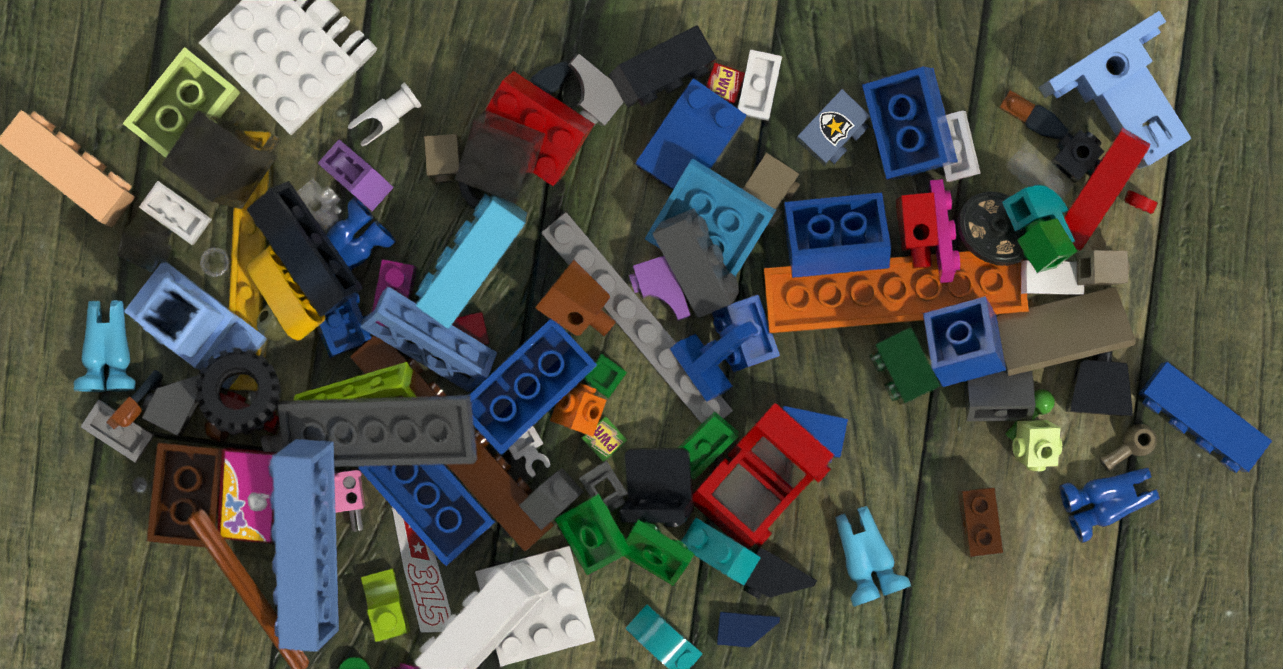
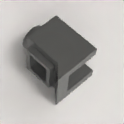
M605 461L579 479L592 498L599 494L594 486L608 477L616 492L603 499V502L608 507L609 512H612L626 503L623 496L628 493L609 463Z

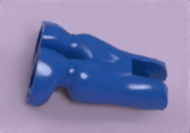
M355 197L348 202L347 219L336 222L326 234L350 270L365 262L370 257L371 249L374 246L389 248L396 242L392 234L378 221H374L359 238H355V233L374 218L363 203Z
M1148 467L1116 476L1091 480L1081 490L1068 482L1059 486L1062 503L1068 513L1088 504L1095 505L1088 511L1069 516L1071 527L1081 543L1092 538L1093 526L1107 527L1126 515L1160 499L1157 489L1137 495L1133 484L1142 483L1144 480L1152 477Z

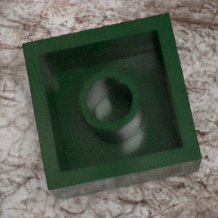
M911 327L871 346L874 353L870 354L869 357L877 372L883 370L888 380L884 387L892 402L898 400L900 405L906 404L940 387Z

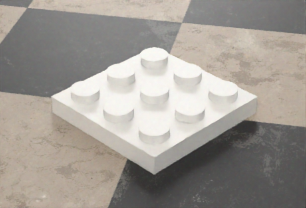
M570 546L475 571L481 591L487 585L484 579L495 568L498 567L501 570L507 564L513 566L523 562L549 589L548 593L496 647L500 666L595 641Z

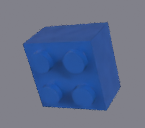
M986 296L923 313L932 370L943 387L1006 370L997 316Z

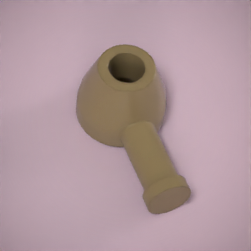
M1145 424L1132 425L1124 434V444L1106 457L1100 458V462L1110 472L1113 470V467L1131 454L1134 456L1150 454L1157 443L1154 430ZM1142 433L1148 438L1145 446L1140 445L1138 442V437Z

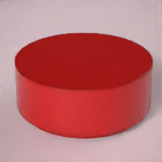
M1128 190L1124 198L1125 203L1149 214L1154 213L1158 202L1131 190Z

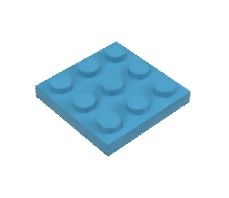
M692 158L649 230L645 240L660 248L652 234L662 221L695 208L698 216L705 220L708 226V235L713 244L720 248L723 254V263L728 272L736 277L776 210Z

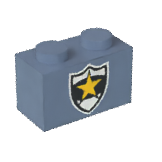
M841 89L797 136L796 141L823 166L829 160L835 164L847 151L843 145L851 137L857 141L869 128L865 122L870 115Z

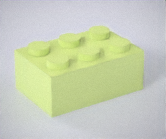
M184 47L123 124L180 168L241 92Z

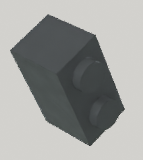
M1001 371L965 381L964 384L967 422L1032 420L1036 406L1032 371L1008 376L1007 371Z

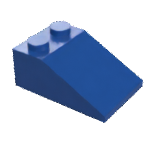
M693 78L635 164L674 190L692 158L709 169L713 167L743 124L747 115Z

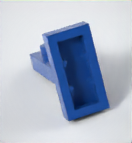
M751 321L740 326L735 322L719 333L722 338L718 342L713 340L704 346L699 337L694 334L677 342L670 350L706 402L733 387L718 365L758 331Z

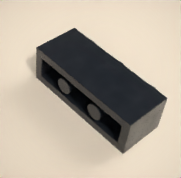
M696 25L619 64L609 76L627 108L638 103L642 108L658 98L657 93L663 90L667 94L672 93L684 85L683 80L690 76L692 79L697 80L709 73L708 66L717 57L699 26Z

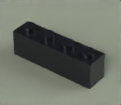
M290 181L270 188L246 209L253 218L255 225L262 231L272 246L273 251L284 263L291 277L297 282L308 298L310 305L317 311L320 317L340 308L363 289Z

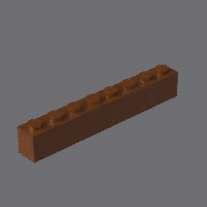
M376 336L369 339L350 356L365 374L407 362L413 370L409 387L416 397L446 395L435 381L428 384L420 375L424 369L416 360L411 357L406 360L398 349ZM476 429L474 434L477 461L474 464L446 465L517 544L526 551L555 524L551 521L540 530L519 505L529 497L533 490L521 477L516 481L507 472L511 466L499 453L493 456L487 450L486 446L489 444V441Z

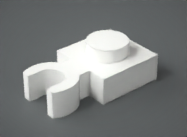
M534 426L509 448L515 460L523 456L526 458V471L532 477L536 475L532 469V463L535 460H542L546 468L551 466L547 456L538 453L536 450L537 447L544 443Z

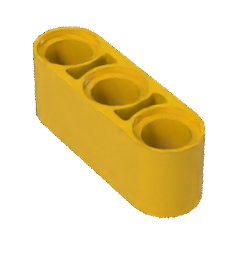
M271 245L248 263L247 267L251 278L288 336L295 340H301L324 322L325 315L320 317L317 311L310 305L308 298L297 282L293 280L290 272L279 256L273 251Z

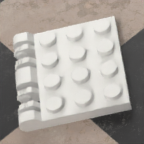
M242 0L199 44L290 135L312 116L377 51V47L367 39L353 51L350 57L347 55L363 39L364 34L360 30L352 33L341 48L333 41L348 27L350 20L346 16L340 18L327 33L323 31L340 12L330 0H316L306 12L302 9L311 0H296V2L293 0Z

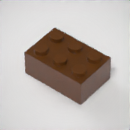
M158 443L147 541L205 547L189 525L188 519L191 514L202 509L217 528L218 521L216 519L218 518L221 473L219 467L221 466L222 449Z

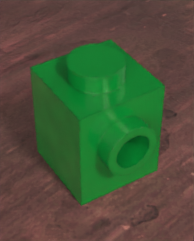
M1042 218L1035 220L1025 228L1027 233L1017 240L1023 249L1024 256L1030 261L1037 273L1057 268L1077 252L1058 218L1044 221Z

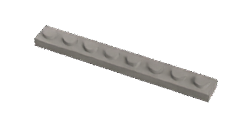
M567 212L541 232L568 266L575 260L609 293L610 299L605 304L604 309L701 424L714 411L723 419L733 411L721 395L706 402L671 352L670 348L676 342Z

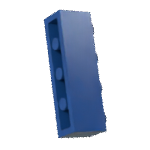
M1168 362L1159 365L1138 393L1145 399L1142 402L1143 405L1156 414H1159L1160 411L1171 418L1168 423L1173 428L1183 434L1186 431L1197 438L1194 442L1197 446L1209 454L1212 451L1216 452L1223 458L1220 462L1234 473H1237L1239 470L1241 472H1249L1272 442L1267 436Z

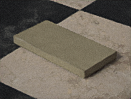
M1116 287L1028 308V312L1008 313L997 316L1008 376L1135 345V337Z

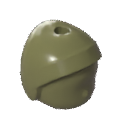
M269 305L265 306L258 315L257 329L269 340L280 341L287 336V333L282 328Z

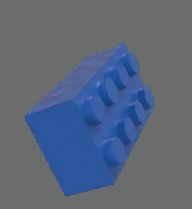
M446 464L360 466L358 468L445 566L449 565L497 522Z

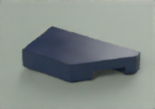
M720 612L717 645L751 647L780 622V617Z

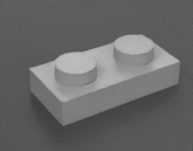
M98 400L81 425V428L137 463L155 435L134 421L128 427L118 426L114 430L106 422L116 412V409L102 400Z

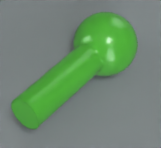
M1038 389L1034 391L1036 406L1032 420H1035L1038 415L1049 413L1054 408L1055 399L1048 390ZM1017 421L1005 433L1011 441L1016 438Z

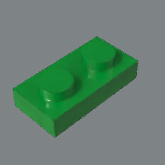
M715 411L678 447L685 448L690 453L691 478L693 480L738 438V431Z

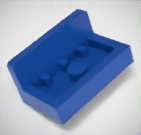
M358 293L340 308L326 314L324 322L317 327L329 358L361 347L371 339V333L360 327L366 315L362 316L358 307L360 303Z

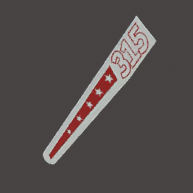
M392 507L403 568L420 631L443 632L441 626L452 614L436 556Z

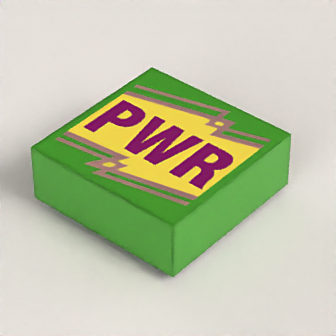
M606 416L598 423L593 437L587 434L582 437L603 462L627 441Z

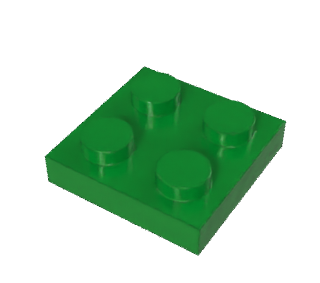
M599 494L555 519L586 575L631 552L624 535L620 532L608 507L604 504Z
M640 520L636 522L626 538L631 552L624 557L672 586L678 581L695 555L683 542L668 538L660 533V530L653 524L643 523Z

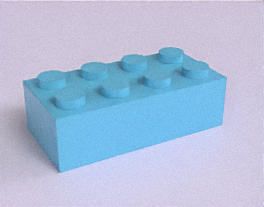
M496 190L491 197L485 194L474 209L473 216H475V219L472 223L467 220L463 223L455 235L454 242L456 245L453 249L448 246L445 248L436 261L437 264L434 268L437 271L435 274L432 275L428 272L418 286L416 295L419 298L416 307L448 329L526 223L527 212Z

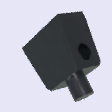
M1113 351L1093 355L1092 360L1077 361L1065 412L1132 416L1133 409L1127 363L1112 362Z

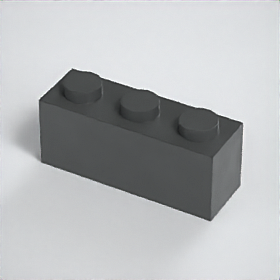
M692 208L662 221L652 234L696 316L699 318L731 305L739 293L738 282L735 276L728 272L723 263V254L720 248L713 244L708 235V226L705 220L698 216L695 208Z

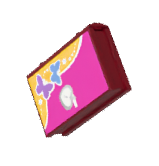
M238 448L222 449L221 466L219 467L221 469L219 507L216 520L218 521L217 530L224 539L274 543L271 531L275 522V514L270 505L274 484L273 478L269 474V465L273 456L278 452Z

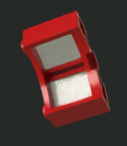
M774 403L756 422L755 426L728 453L732 460L729 462L725 458L693 493V505L738 544L748 550L754 544L760 547L772 534L768 528L813 480L819 483L831 470L827 464L834 457V454Z

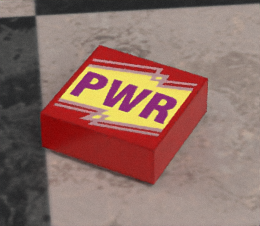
M714 63L706 87L734 105L745 73Z

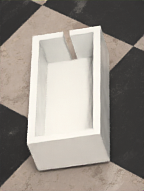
M523 562L513 566L507 564L501 570L498 567L495 568L484 579L487 585L479 593L474 591L462 603L465 607L458 616L453 614L442 624L441 629L443 632L437 639L434 637L430 638L420 648L419 651L422 655L415 663L420 669H476L548 593L549 589Z

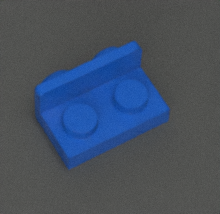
M759 295L732 303L712 312L714 328L718 334L732 323L736 322L740 326L748 321H751L758 331L726 358L733 372L780 356L773 334L769 333L768 320Z

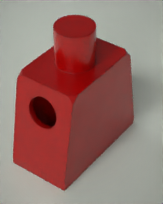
M934 192L901 195L895 200L902 251L911 250L912 269L932 267L930 248L939 245ZM914 227L920 228L923 231V240L914 237Z

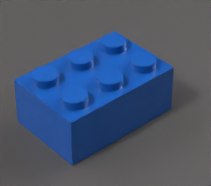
M923 66L862 85L886 179L898 180L958 162L934 68Z
M882 193L784 202V226L792 278L890 268L891 244Z

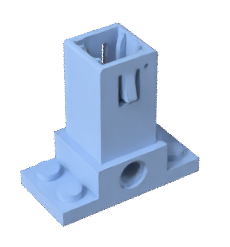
M1160 11L1038 87L1044 98L1054 94L1056 99L1076 87L1085 103L1092 99L1094 100L1116 136L1123 127L1150 143V148L1137 166V169L1153 164L1191 139V136L1146 67L1153 61L1142 44L1161 33L1158 27L1164 24L1166 20ZM1106 63L1113 66L1114 75L1108 72ZM1148 121L1150 123L1148 126L1142 127L1144 122Z
M165 260L160 263L124 310L126 314L142 325L143 329L154 336L155 340L160 344L166 345L194 368L200 370L202 367L206 368L209 365L208 360L212 356L215 359L221 356L219 353L226 350L229 353L233 352V348H241L244 352H247V349L256 353L267 340L259 331ZM239 375L228 378L222 387L229 390Z

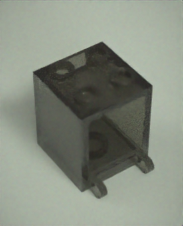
M240 109L233 114L230 120L198 110L161 165L211 202L242 209L277 158L273 151L279 144L280 138L272 135L264 146L239 128V125L245 118V113Z

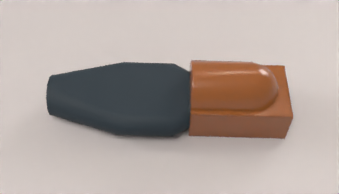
M566 61L548 66L533 75L530 82L551 95L560 89L572 73V69Z
M1011 90L1007 93L999 109L1021 122H1025L1027 128L1041 136L1062 140L1069 131L1054 113L1040 105L1035 106Z
M153 370L136 393L129 397L106 423L114 430L118 426L128 427L142 413L138 402L163 379L162 374L157 370Z

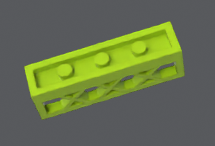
M407 362L296 394L293 400L394 398L401 395L403 397H416L409 387L413 370Z

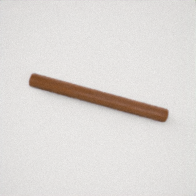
M201 509L191 514L188 519L189 525L291 669H306L309 659L302 650L279 649V637L275 635V622L278 615L205 511Z

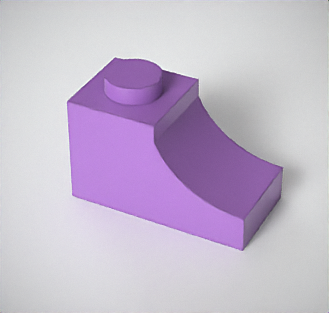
M338 140L318 162L325 171L371 211L394 188L341 140Z
M665 256L633 265L634 273L630 274L629 278L634 293L641 292L642 298L654 297L661 300L673 311L677 321L690 317L682 288Z

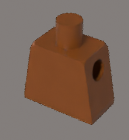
M575 260L571 262L535 307L576 336H580L589 325L605 336L616 323L613 318L602 310L610 299L609 293Z

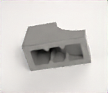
M577 54L568 64L576 74L581 87V99L576 106L582 110L580 115L595 125L598 123L600 126H604L624 101L612 80L580 54Z

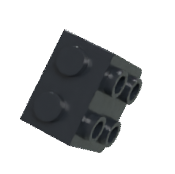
M685 448L628 449L625 453L628 501L620 509L621 522H632V525L635 526L636 522L640 520L643 523L650 524L663 523L667 527H676L685 523L694 511L689 451Z

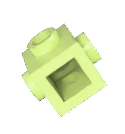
M1048 420L1017 421L1016 438H1014L1012 443L1015 459L1031 471H1044L1046 466H1058V458L1062 453L1061 428Z

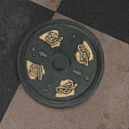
M982 192L971 197L959 213L958 231L963 243L976 257L993 265L1008 266L1021 262L1026 257L1017 240L1027 231L1026 229L1015 231L1002 204V201L1011 196L1000 192Z

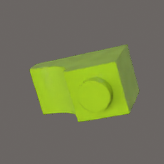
M394 569L361 577L367 602V612L375 641L378 642L410 632Z

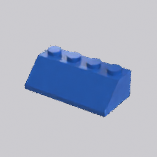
M550 319L469 395L471 397L473 424L502 455L586 377L597 364L558 323Z

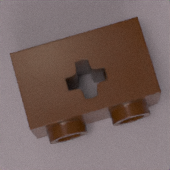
M988 487L958 491L966 556L974 557L1003 553L995 488Z

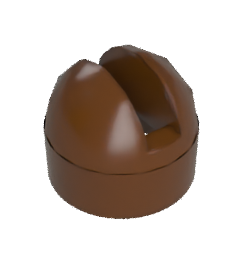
M209 421L205 423L204 430L209 438L220 443L227 439L228 431H220Z

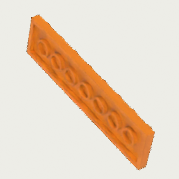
M970 251L959 252L960 270H955L953 282L940 283L936 254H931L932 267L912 269L911 256L890 258V268L796 278H792L790 266L764 268L769 333L924 321L923 313L985 296L996 315L1028 312L1027 294H1021V262L1008 266H999L979 259Z

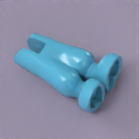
M100 301L88 302L85 338L82 349V363L87 369V373L74 381V391L105 392L107 390L124 392L136 390V381L126 373V368L130 363V352L126 337L123 301H111L109 323H102ZM107 364L109 366V376L105 383L104 368Z
M867 506L857 509L864 532L853 535L851 524L848 522L845 513L835 517L844 550L847 572L850 579L857 584V589L851 596L853 607L881 597L873 582L872 571H875L883 596L911 586L909 578L893 572L894 557L883 540Z

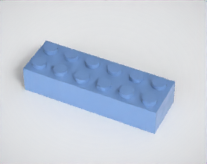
M295 439L276 453L269 465V474L273 478L274 484L270 505L275 514V522L271 531L272 541L276 544V554L272 564L273 572L277 574V586L273 597L274 604L278 606L275 635L279 637V649L317 652L339 631L334 442Z

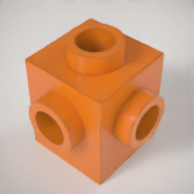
M578 383L576 388L569 391L556 404L550 421L593 437L607 400L595 396V388Z

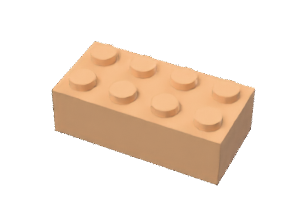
M21 110L0 136V144L99 222L113 227L136 198L129 192L132 186L112 171L108 175L103 172L107 166L86 151L80 154L78 151L81 146L61 131L55 134L53 130L56 126L35 111L29 115Z

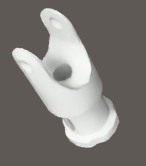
M404 82L401 84V89L386 100L382 98L355 118L348 125V129L354 128L366 119H378L379 125L377 129L360 143L361 146H365L399 123V118L414 107L419 108L422 105Z

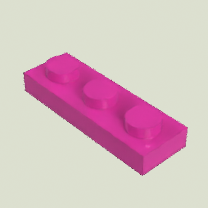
M943 179L930 180L928 193L934 192L939 245L935 247L939 280L940 283L953 282L955 270H960V257L958 250L953 251L952 240L956 239V228L954 220L949 221L947 210L952 209L950 190H944Z

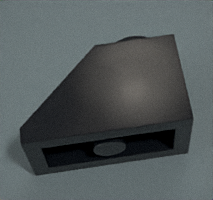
M758 547L755 554L761 557L746 581L743 590L758 599L761 598L762 594L771 598L813 587L817 580L765 549Z

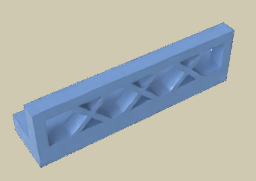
M390 287L382 291L375 310L363 319L360 326L362 329L468 392L488 378L497 355L496 351L453 325L449 329L416 307L415 302ZM376 321H379L380 323L384 324L385 326H387V327H389V328L382 327V326H380L379 324H377V323H375V322H376ZM405 340H410V341L414 342L415 344H410L409 342H407V341H405ZM432 356H437L442 360H437ZM459 372L465 373L469 375L471 378L469 379L464 375L460 374Z

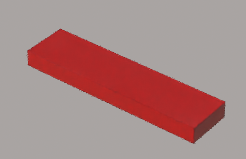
M1123 127L1064 215V219L1075 240L1073 245L1079 251H1082L1150 148V143Z

